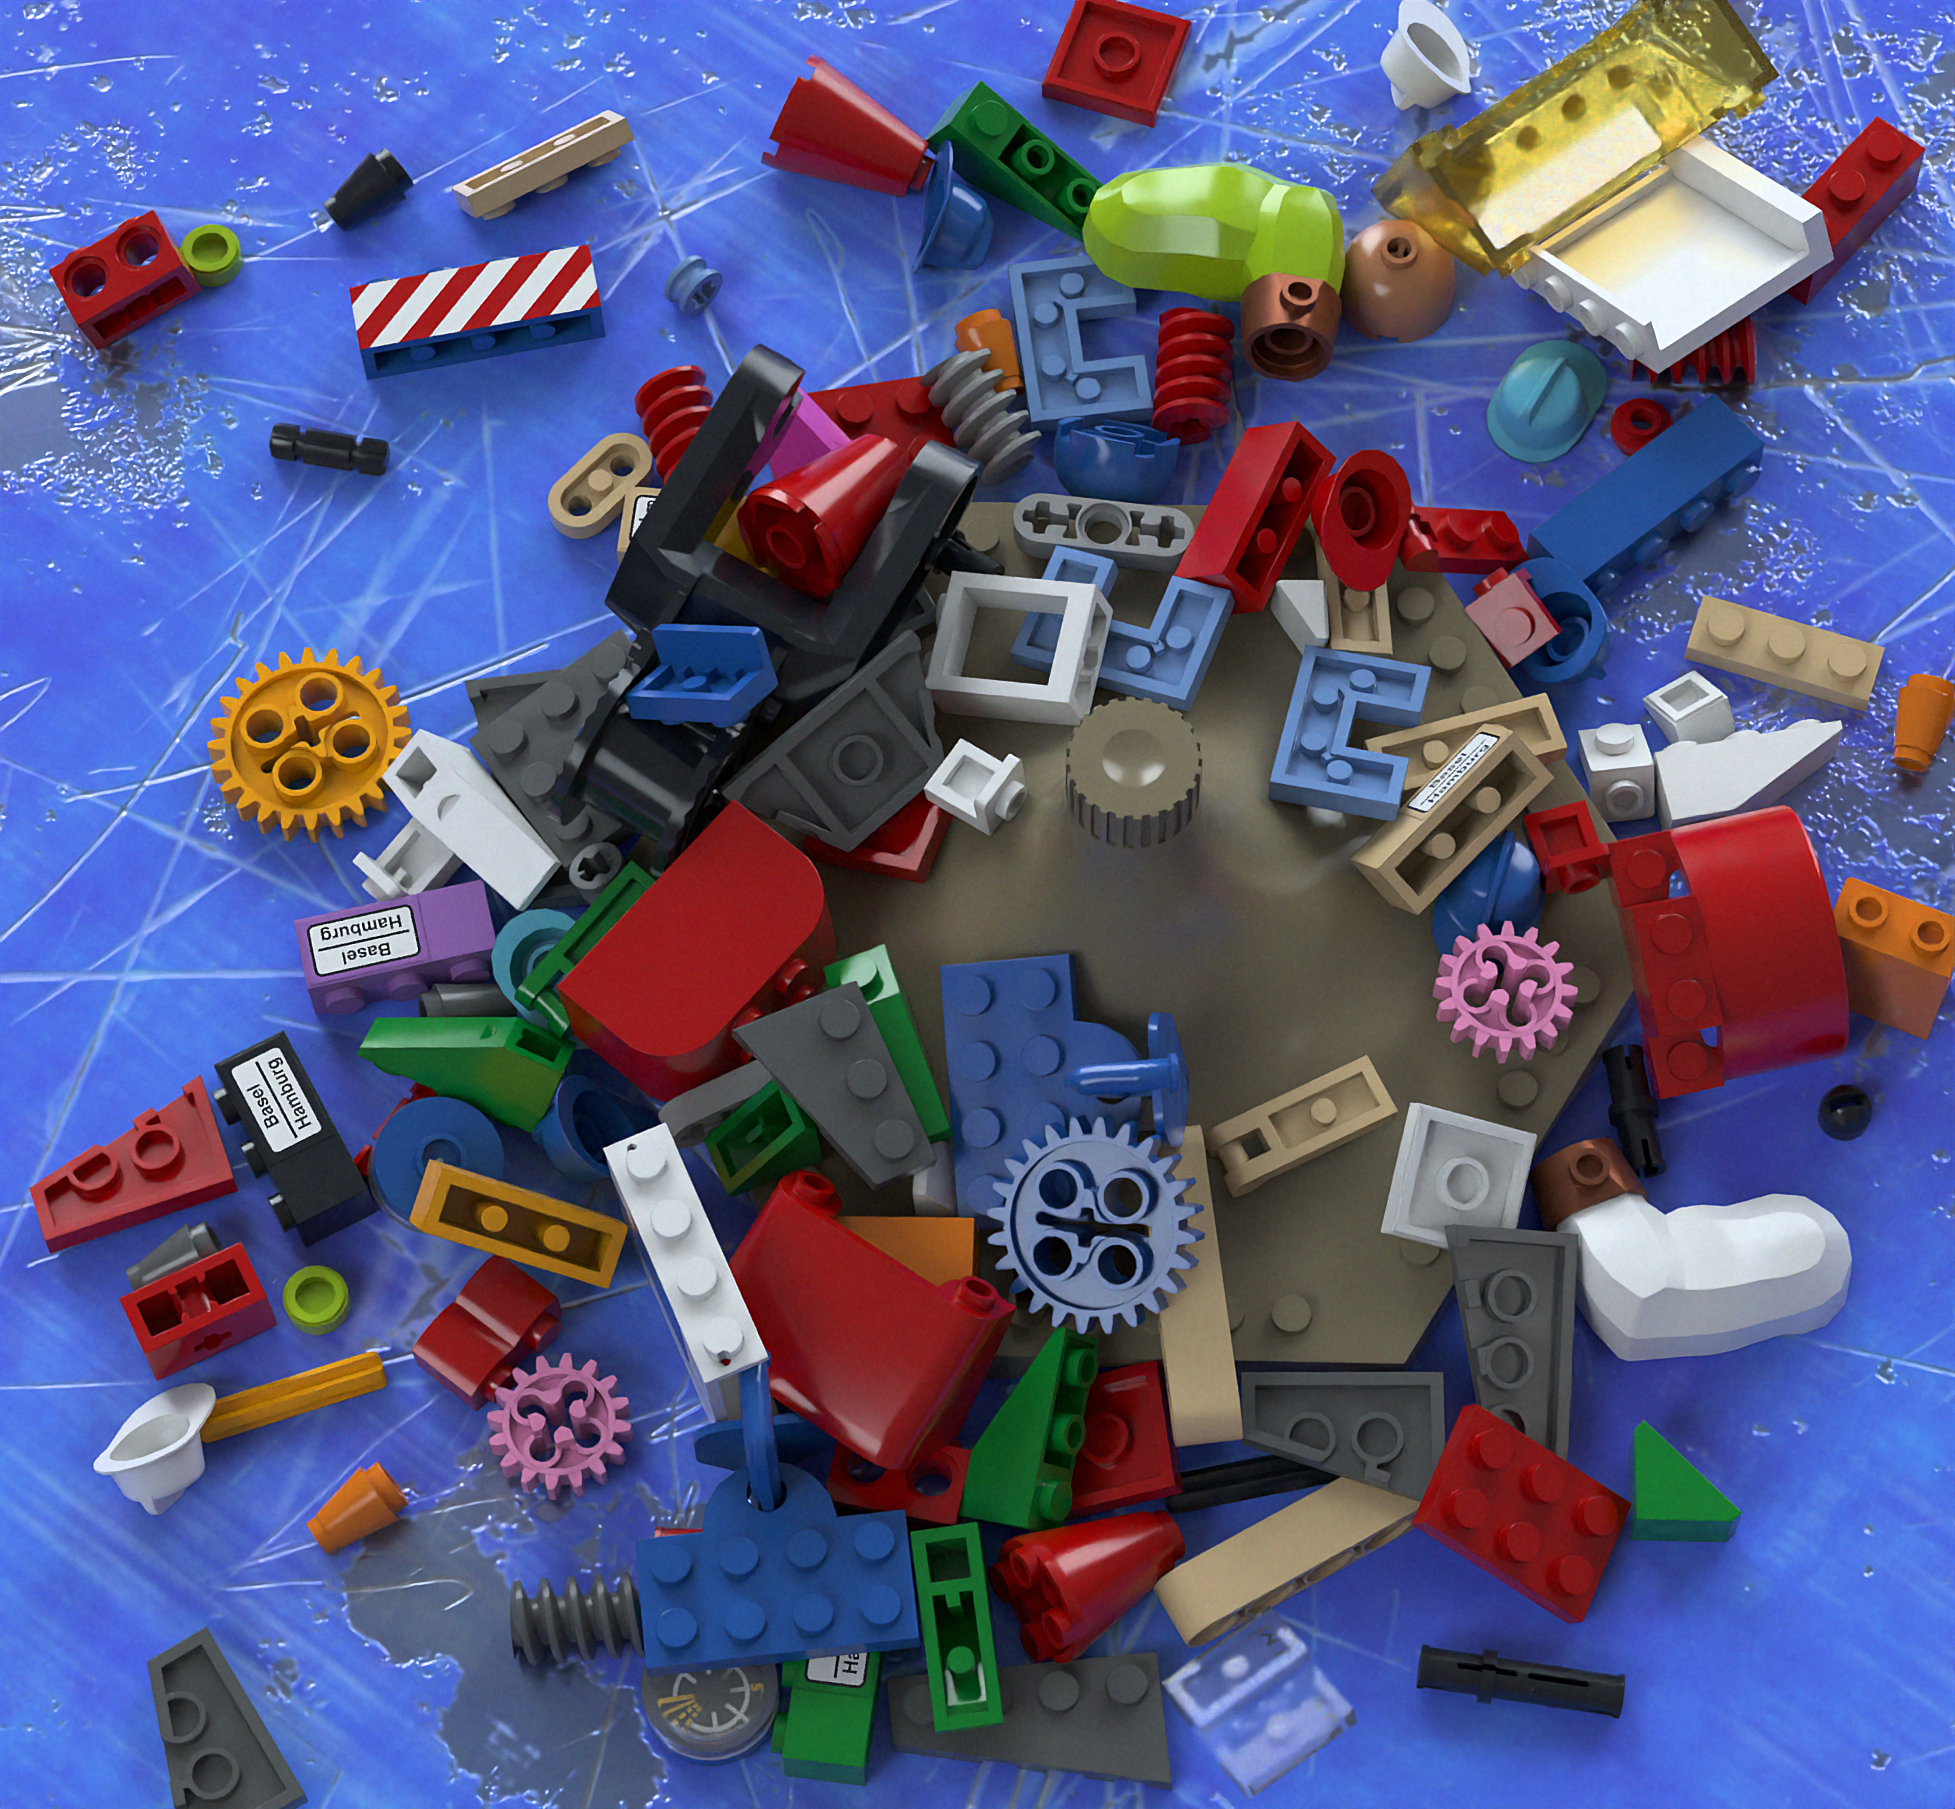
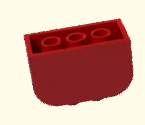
M733 799L556 986L574 1036L646 1094L665 1102H669L689 1090L757 1060L751 1052L747 1053L732 1037L733 1030L817 996L818 989L826 981L823 967L831 965L835 961L836 938L819 873L806 855Z

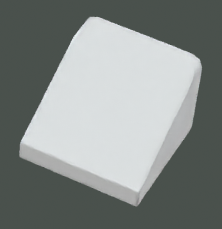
M1278 581L1270 603L1271 610L1302 656L1306 645L1326 648L1329 639L1327 587L1324 585V581Z
M1695 670L1642 699L1644 707L1671 744L1681 741H1694L1700 745L1723 741L1726 737L1735 733L1736 727L1728 697Z
M942 1140L931 1145L937 1157L935 1166L914 1174L913 1201L915 1214H918V1217L958 1218L953 1147Z

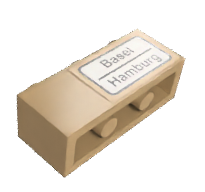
M1484 723L1399 809L1396 822L1387 821L1349 860L1392 906L1419 915L1544 789L1554 776L1514 731Z

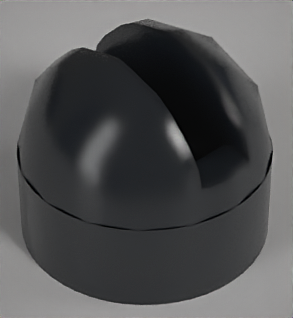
M1840 1084L1831 1088L1823 1096L1818 1109V1122L1822 1130L1828 1136L1841 1141H1849L1860 1137L1866 1131L1872 1116V1106L1867 1094L1859 1087L1851 1084ZM1851 1102L1858 1105L1840 1108L1832 1112L1830 1108L1831 1105Z

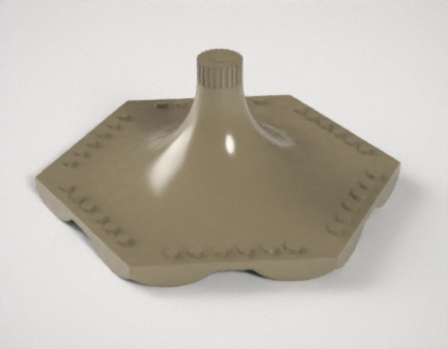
M971 502L957 528L965 534L966 542L985 556L1005 567V574L1002 576L1042 579L1050 559L1029 556L1022 552L1014 541L1013 513L1018 503ZM1151 505L1182 511L1192 521L1194 533L1208 505ZM1311 512L1277 582L1281 580H1318L1315 534L1311 521ZM1044 517L1037 518V522L1033 526V532L1038 534L1045 533L1049 525V519ZM1069 519L1067 538L1075 539L1076 520ZM1100 521L1089 526L1086 530V535L1095 543L1109 544L1120 537L1121 531L1111 522ZM1132 526V546H1138L1140 527ZM1161 532L1158 547L1170 548L1171 542L1174 539V533ZM1396 555L1393 569L1386 580L1393 652L1389 660L1431 667L1429 688L1419 726L1523 699L1520 691L1474 621L1465 611L1464 606L1443 574L1406 571L1398 555ZM1117 567L1119 573L1107 599V602L1113 609L1112 620L1150 629L1175 571L1158 572ZM931 571L924 583V587L937 607L941 594L947 593L951 577L943 572L937 575ZM1275 586L1263 611L1229 616L1190 712L1170 707L1163 702L1160 704L1155 703L1151 698L1144 697V699L1100 687H1095L1089 716L1085 714L1080 719V726L942 713L933 701L935 710L933 722L936 735L941 739L945 757L949 755L961 738L1001 762L1009 754H1012L1022 760L1028 793L1024 804L1015 817L1010 821L1003 819L991 837L953 815L924 884L810 860L821 878L835 933L836 956L834 963L882 944L885 945L906 990L950 1125L951 1113L940 973L941 965L1064 954L1074 955L1080 1021L1105 1024L1126 1036L1143 1060H1149L1148 1023L1150 1015L1157 1012L1171 1013L1175 1021L1190 1076V1097L1185 1126L1201 1125L1203 1135L1225 1121L1365 1055L1369 1057L1398 1110L1395 1120L1265 1181L1255 1190L1238 1197L1232 1196L1223 1179L1227 1171L1219 1156L1211 1157L1205 1146L1237 1383H1241V1372H1406L1421 1353L1457 1297L1449 1250L1381 1233L1410 1103H1421L1536 1134L1537 1139L1532 1156L1533 1161L1563 1111L1574 1100L1602 1060L1603 1052L1609 1049L1637 1002L1617 908L1612 906L1607 879H1603L1597 886L1583 893L1569 895L1561 890L1546 894L1537 927L1536 944L1543 948L1547 944L1556 941L1560 945L1554 962L1556 964L1572 963L1574 970L1570 981L1566 984L1578 988L1574 1006L1567 1007L1573 1012L1567 1030L1556 1029L1558 1037L1555 1046L1549 1050L1536 1041L1533 1058L1529 1061H1525L1522 1058L1518 1049H1511L1505 1064H1499L1494 1048L1486 1047L1485 1051L1476 1058L1472 1056L1474 1040L1468 1036L1457 1043H1453L1450 1040L1455 1021L1438 1022L1436 1017L1439 1004L1444 1000L1432 997L1435 979L1442 977L1437 972L1442 955L1438 952L1432 935L1433 912L1438 896L1419 915L1392 906L1349 860L1387 820L1268 799L1269 781L1303 657L1271 610L1270 603ZM977 607L961 677L1048 685L1049 673L1015 665L1010 654L1028 611ZM937 632L920 640L922 650L918 652L921 666L927 652L933 651ZM781 716L770 733L761 729L754 739L752 746L747 751L745 763L738 769V772L799 720ZM1355 719L1348 747L1363 750L1364 741L1367 739L1409 728ZM1564 759L1543 764L1554 778L1498 834L1501 836L1505 830L1514 831L1516 840L1522 842L1529 849L1522 829L1523 816L1585 800L1599 842L1617 841ZM1407 801L1401 802L1399 809H1400ZM748 809L807 856L802 848L807 834ZM641 836L625 860L629 863L632 859L653 879H658L651 875L650 872L652 859L658 844ZM1503 974L1497 976L1493 991L1501 989L1500 984ZM1528 977L1524 980L1526 981L1530 979L1534 982H1537V988H1543L1546 986L1545 983L1537 977ZM827 980L818 989V995L830 990ZM1516 994L1509 995L1506 1019L1513 1026L1523 1027L1527 1025L1525 1020L1523 1024L1514 1020L1512 1008ZM1473 996L1464 998L1465 1002L1471 1007L1478 1008L1485 1005L1473 1002ZM1103 1098L1104 1101L1110 1104L1122 1101L1121 1099ZM1152 1099L1147 1100L1146 1110L1139 1121V1132L1156 1130ZM813 1121L823 1161L803 1168V1170L818 1173L833 1183L835 1191L842 1199V1208L838 1216L918 1217V1214H915L913 1201L914 1174L873 1191L859 1174L852 1171L846 1165L844 1158L819 1132L820 1127ZM1258 1136L1242 1143L1250 1160L1266 1152ZM952 1137L943 1140L953 1147ZM783 1177L747 1192L757 1215H759ZM1125 1177L1119 1187V1197L1126 1208L1137 1212L1142 1204L1140 1187L1132 1179ZM1094 1219V1221L1053 1224L1090 1225L1095 1227L1097 1232L1114 1229L1144 1228V1235L1146 1237L1145 1225L1137 1223L1108 1224L1100 1223ZM1004 1228L979 1230L981 1234L979 1278L990 1283L997 1290L998 1296L1016 1307L1015 1294H1011L1009 1291L1014 1282L1013 1268L997 1270L995 1267L1003 1257L1009 1254L1007 1246L989 1244L987 1239L995 1233L1004 1231ZM1048 1306L1034 1314L1028 1311L1029 1308L1016 1309L984 1380L1023 1377L1056 1330V1327L1052 1326L1053 1306ZM1144 1306L1146 1322L1133 1328L1122 1315L1120 1330L1111 1334H1105L1098 1317L1093 1331L1086 1333V1335L1099 1339L1097 1350L1098 1367H1127L1152 1360H1157L1163 1365L1157 1314ZM1073 1314L1072 1318L1060 1327L1078 1332L1076 1315Z

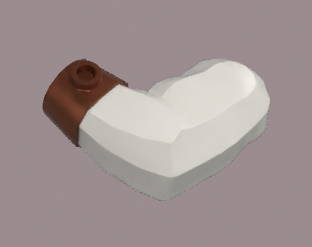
M1606 1137L1588 1139L1561 1149L1539 1163L1528 1176L1544 1230L1547 1232L1578 1234L1575 1302L1592 1330L1620 1359L1639 1361L1686 1356H1709L1733 1351L1776 1336L1804 1334L1826 1326L1846 1303L1852 1269V1256L1847 1233L1832 1213L1805 1196L1770 1194L1725 1207L1712 1205L1682 1207L1665 1215L1647 1203L1649 1200L1647 1191L1614 1140Z

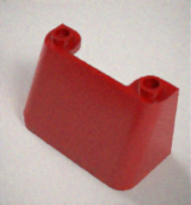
M800 1168L780 1180L728 1262V1266L764 1348L772 1356L771 1366L768 1368L770 1395L866 1460L891 1470L910 1468L958 1438L1017 1307L998 1296L997 1290L990 1283L977 1277L965 1276L961 1280L946 1281L938 1287L835 1221L842 1208V1199L835 1191L833 1183L818 1173L805 1171ZM725 1358L721 1360V1363L728 1366L731 1360Z

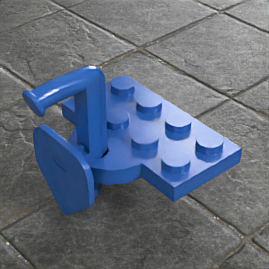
M1064 954L940 966L951 1127L954 1134L952 1141L958 1218H975L979 1230L1004 1228V1222L987 1215V1209L1004 1205L1007 1200L992 1188L993 1182L1002 1179H1015V1176L1008 1170L1004 1161L1006 1158L1014 1155L1029 1159L1022 1141L1027 1137L1036 1135L1047 1143L1045 1126L1059 1121L1069 1134L1070 1118L1085 1114L1093 1131L1097 1117L1111 1114L1115 1123V1134H1117L1125 1123L1130 1121L1139 1122L1146 1110L1147 1100L1152 1099L1156 1134H1160L1163 1137L1161 1146L1170 1148L1182 1146L1190 1097V1076L1175 1021L1171 1013L1157 1012L1150 1015L1148 1023L1149 1060H1143L1126 1036L1105 1024L1080 1021L1074 955ZM1103 1098L1121 1099L1122 1101L1110 1104L1104 1101ZM1060 1169L1055 1178V1189L1060 1198L1072 1204L1078 1193L1077 1183L1068 1171ZM1042 1211L1039 1218L1041 1222L1046 1224L1094 1221V1213L1076 1219H1069Z
M767 1349L765 1350L769 1357L768 1361L737 1373L742 1419L711 1423L699 1428L693 1434L695 1456L698 1462L735 1471L716 1487L705 1507L703 1531L635 1539L645 1662L648 1677L920 1647L905 1510L837 1517L830 1493L813 1474L794 1466L826 1450L830 1446L829 1434L797 1413L772 1415L768 1375L772 1356ZM783 1490H784V1492L786 1493V1499H785V1501H784V1498H783ZM751 1493L754 1507L749 1503Z

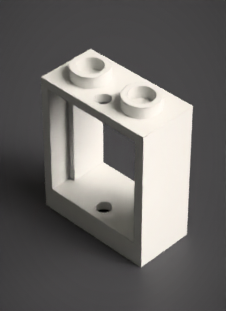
M952 571L947 593H942L937 602L936 624L938 631L933 651L927 652L922 664L926 688L930 689L932 700L942 713L1080 726V719L1085 714L1089 716L1113 609L1096 584ZM977 607L1064 615L1048 685L961 677Z

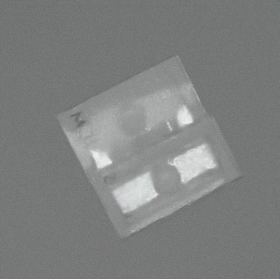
M1270 1605L1161 1682L1164 1691L1190 1728L1248 1801L1357 1723L1354 1709L1313 1664L1310 1650Z

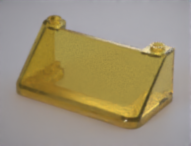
M1637 0L1612 27L1456 130L1451 123H1448L1437 133L1435 130H1432L1411 144L1374 185L1371 193L1385 212L1396 219H1406L1416 223L1443 250L1484 277L1497 271L1501 279L1504 280L1533 259L1527 250L1728 115L1734 113L1737 119L1741 121L1759 109L1769 100L1764 90L1780 75L1727 0Z

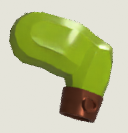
M1210 162L1181 167L1147 168L1120 174L1097 190L1090 204L1082 234L1086 253L1106 277L1132 288L1184 292L1209 300L1240 302L1244 358L1252 369L1266 378L1299 382L1313 378L1326 369L1332 359L1342 316V300L1339 297L1345 269L1343 222L1335 197L1331 193L1320 188L1282 180L1260 169L1236 162Z

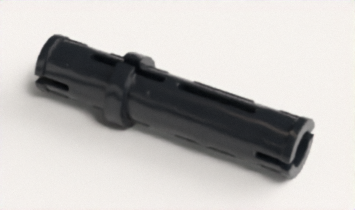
M1422 1644L1416 1680V1688L1418 1689L1429 1688L1476 1695V1703L1490 1704L1491 1699L1496 1698L1620 1718L1625 1691L1624 1674L1613 1675L1566 1668L1558 1665L1497 1657V1650L1486 1648L1483 1649L1482 1655L1433 1648Z

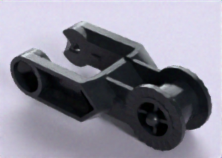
M761 343L752 348L732 375L629 543L604 604L637 635L628 654L634 660L628 661L627 666L620 669L618 677L609 682L608 691L598 698L595 711L586 718L585 724L578 730L572 752L563 761V772L556 778L555 790L549 796L550 804L547 807V817L562 826L570 824L588 805L658 844L650 869L651 875L659 878L727 806V799L723 798L717 789L733 777L745 763L746 753L752 746L759 731L762 729L770 733L781 716L800 720L887 646L963 519L984 470L983 463L953 447L930 439L909 467L884 517L859 554L853 568L829 607L715 546L714 543L738 504L742 501L754 478L769 462L779 447L804 398L797 389L806 371L789 358ZM660 624L758 627L763 633L779 684L750 710V715L747 719L729 727H715L712 725V722L686 721L675 725H665L660 720L632 719L624 695L661 665L651 634Z

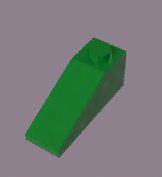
M882 944L823 967L830 990L851 981H857L930 1144L932 1145L954 1136L906 990L885 945Z
M978 1522L912 1531L910 1534L935 1732L938 1735L1005 1725L985 1543Z

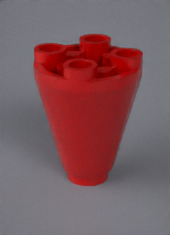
M1157 1510L1153 1513L1140 1511L1017 1535L1004 1542L999 1551V1562L988 1568V1577L997 1597L1004 1603H1010L1015 1617L1022 1626L1019 1629V1637L1027 1655L1036 1663H1041L1049 1658L1056 1663H1069L1088 1650L1144 1598L1163 1576L1174 1569L1175 1562L1182 1559L1185 1555V1543L1179 1527L1168 1513L1163 1510Z

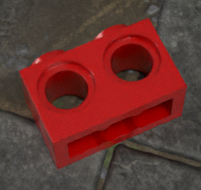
M154 209L142 216L132 217L124 221L113 233L88 247H81L72 251L66 256L64 261L48 270L77 326L98 351L202 291L175 238ZM157 255L151 263L142 266L146 259ZM104 285L100 292L93 296H90L93 290H95L99 286Z
M837 1440L826 1490L830 1493L837 1517L905 1510L908 1537H911L910 1532L960 1525L962 1524L963 1517L958 1515L971 1450L962 1448L963 1445L959 1441L953 1440L910 1468L904 1470L884 1468L885 1472L878 1480L863 1483L855 1480L850 1473L857 1465L870 1461ZM930 1475L941 1476L951 1484L944 1493L938 1496L924 1495L915 1488L921 1479Z

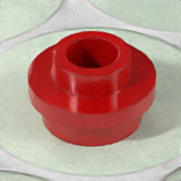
M1645 398L1631 399L1622 403L1614 411L1610 423V433L1618 448L1624 454L1632 456L1672 426V420L1667 410L1659 403ZM1643 421L1652 427L1641 430L1634 427L1631 422Z

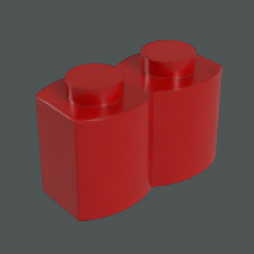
M494 1254L470 1278L455 1301L432 1321L411 1351L419 1367L474 1410L478 1411L489 1400L497 1403L495 1396L497 1388L501 1387L509 1390L513 1388L515 1381L512 1371L532 1351L537 1354L543 1352L554 1341L562 1326V1323L558 1320L562 1315L561 1306L554 1294L507 1258Z

